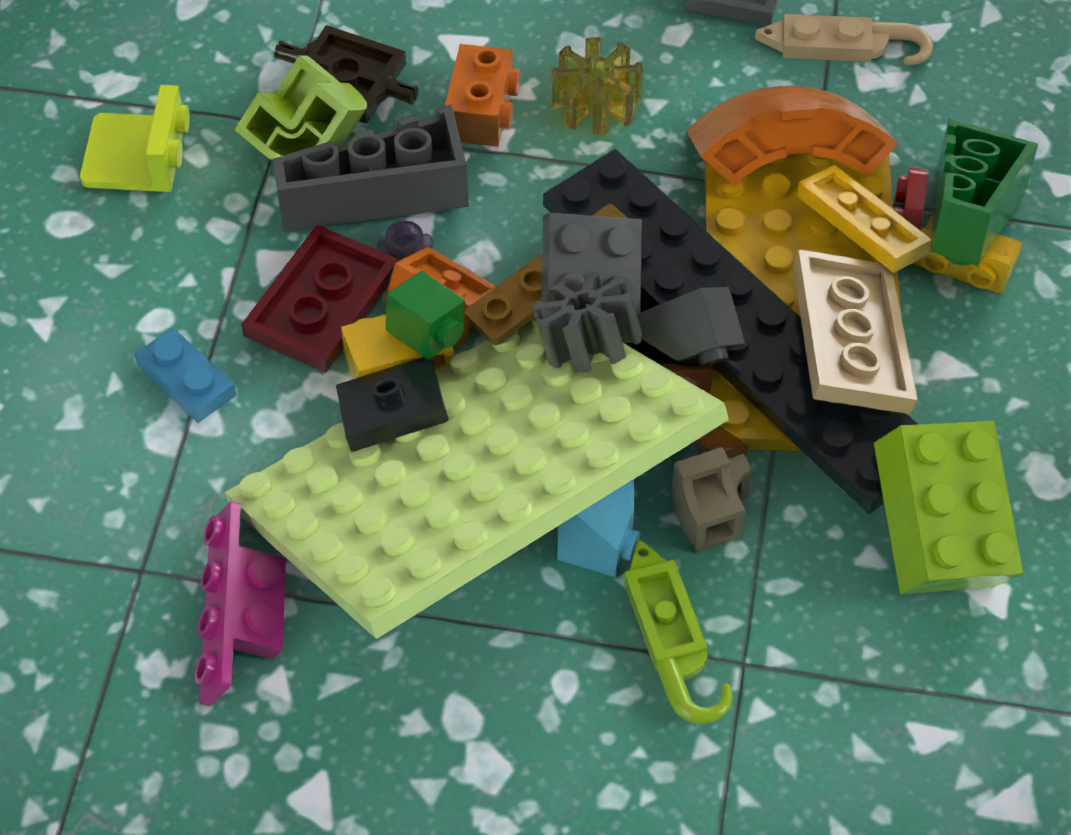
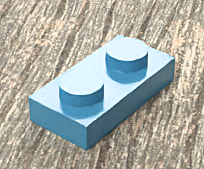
M174 327L134 354L137 366L197 423L236 396L234 384Z

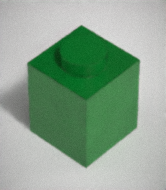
M421 270L387 293L385 330L429 360L443 349L454 346L463 336L465 300Z

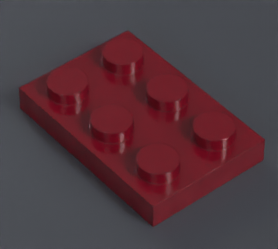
M316 225L241 324L243 336L327 373L343 350L341 327L353 324L367 317L388 288L394 265L399 259L320 225Z

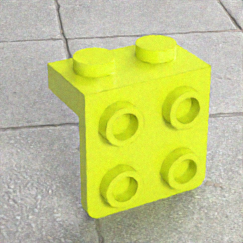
M160 85L154 115L99 113L94 116L80 172L81 183L84 187L159 192L172 191L176 168H180L182 164L183 133L188 132L190 123L189 106L182 105L179 86Z

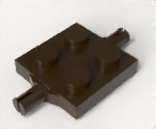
M328 25L323 28L316 40L304 48L285 43L284 41H279V45L277 44L275 47V59L294 64L299 55L309 56L339 82L350 83L367 102V109L359 120L361 123L367 124L380 103L388 97L401 100L410 105H413L417 99V86L396 80L406 65V52Z

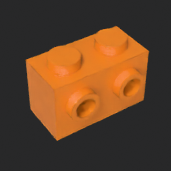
M468 44L459 45L445 106L452 104L462 143L499 147L502 130H510L513 118V102H509L510 95L518 96L521 77L520 69L513 68V50Z

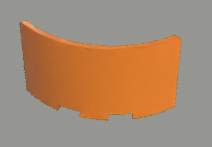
M775 86L743 93L714 107L687 130V134L701 158L734 187L758 168L773 161L787 158V155L811 153L812 156L833 159L848 165L866 178L899 144L863 108L834 93L803 86Z

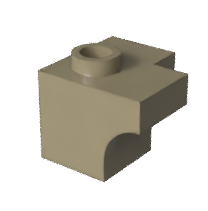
M720 447L674 462L671 506L695 553L742 537L745 508L741 501L749 496L752 468L744 454L728 458L723 448Z

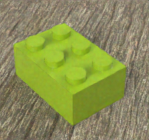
M995 421L900 425L874 442L900 595L994 588L1024 574Z

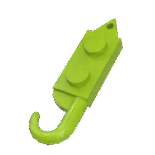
M638 540L630 571L624 572V585L655 671H658L668 701L678 716L687 722L699 725L714 723L723 718L731 708L733 700L731 686L728 683L721 685L720 700L711 707H700L691 700L684 681L693 678L703 670L707 664L708 647L675 560L666 561L644 542Z

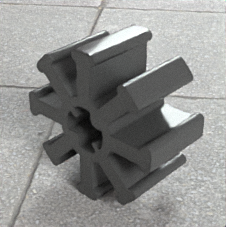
M599 273L585 274L583 276L584 284L582 289L577 292L566 287L565 282H559L550 288L553 301L542 302L539 300L534 303L532 310L548 362L552 367L560 368L561 364L571 359L575 372H589L592 370L591 361L594 354L602 353L609 358L611 364H615L626 358L623 343L633 342L634 344H639L643 335L632 295L629 292L626 280L620 276L615 277L613 281L603 286Z

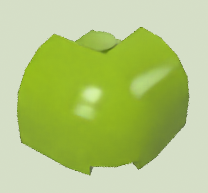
M299 55L276 93L258 92L236 126L235 131L273 161L274 158L326 142H332L336 146L343 145L366 111L367 102L350 83L339 82L309 56Z

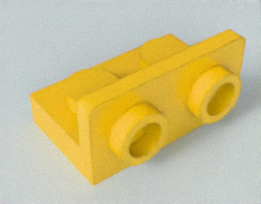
M934 212L926 228L921 229V232L930 239H932ZM999 234L979 266L951 263L945 256L932 253L931 247L929 255L912 264L926 268L933 273L943 274L964 281L980 289L1003 294L1020 254L1023 242Z

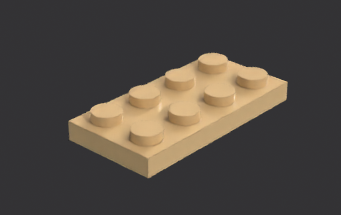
M798 249L793 261V270L813 399L911 414L918 399L893 273L878 262Z

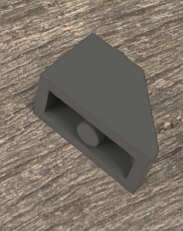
M729 287L699 288L637 314L643 335L642 340L676 361L698 360L700 367L710 366L729 359L728 350L745 344Z

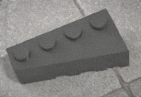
M452 104L437 108V116L418 121L415 115L398 120V128L375 135L371 129L355 133L354 138L347 144L336 146L332 142H326L274 158L273 165L283 232L310 229L316 225L324 227L469 207L467 165Z

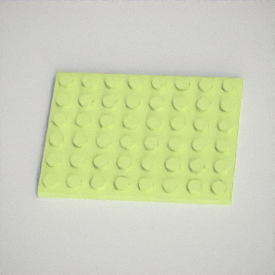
M534 317L500 344L493 345L486 340L469 351L456 354L451 358L450 364L436 369L449 418L447 422L352 452L346 440L343 423H339L329 428L326 434L309 444L289 451L283 459L266 469L246 476L241 480L240 484L224 493L228 502L233 501L241 504L240 517L375 639H378L725 423L729 418L724 402L624 343L623 347L626 358L615 364H611L608 357L598 353L593 356L591 361L592 370L589 372H575L571 359L561 364L560 368L552 367L548 362Z

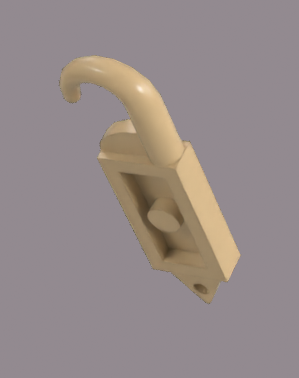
M784 14L783 20L759 28L755 33V40L782 52V58L871 62V59L878 58L884 54L888 46V40L912 41L919 45L920 51L917 54L903 59L905 65H917L925 62L931 56L933 50L932 38L919 26L909 23L873 22L872 18Z

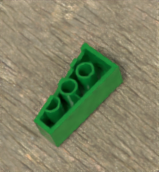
M948 119L937 167L932 253L945 256L949 262L957 265L972 264L979 266L1026 194L1038 143Z

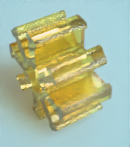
M591 37L585 39V58L572 51L571 46H565L559 52V69L557 67L552 68V108L557 110L559 107H563L564 125L574 130L577 128V124L586 115L590 114L593 115V134L604 135L608 134L609 114L621 120L623 126H628L635 120V104H641L643 68L641 62L630 65V47L619 42L617 43V48L606 58L600 57L601 38Z

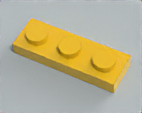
M835 164L799 182L798 198L891 272L895 273L929 255L932 239Z

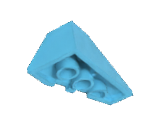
M634 479L558 526L557 560L616 578L623 559L628 561L633 559L640 535L639 531L633 530Z

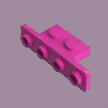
M229 501L217 516L213 515L210 517L203 537L204 545L209 547L208 562L201 576V589L206 591L205 608L198 622V635L203 637L202 655L198 660L195 670V682L200 685L199 704L211 706L231 685L233 649L274 659L283 650L286 559L239 546L241 504Z

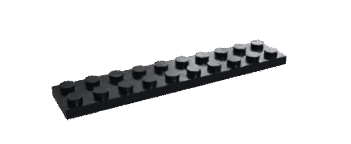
M618 150L610 151L543 193V206L550 213L592 216L606 205L612 204L627 218L642 219L640 298L650 308L699 288L729 287L745 344L728 350L729 359L712 366L868 514H871L884 504L874 442L900 425H917L916 421L906 413L813 399L801 317Z

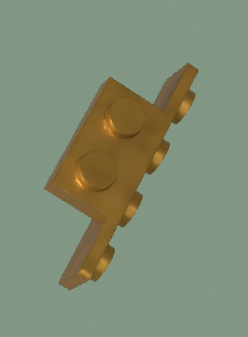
M612 204L606 205L592 215L627 218ZM542 253L465 309L466 320L491 344H500L535 317L532 308L536 301L541 300Z

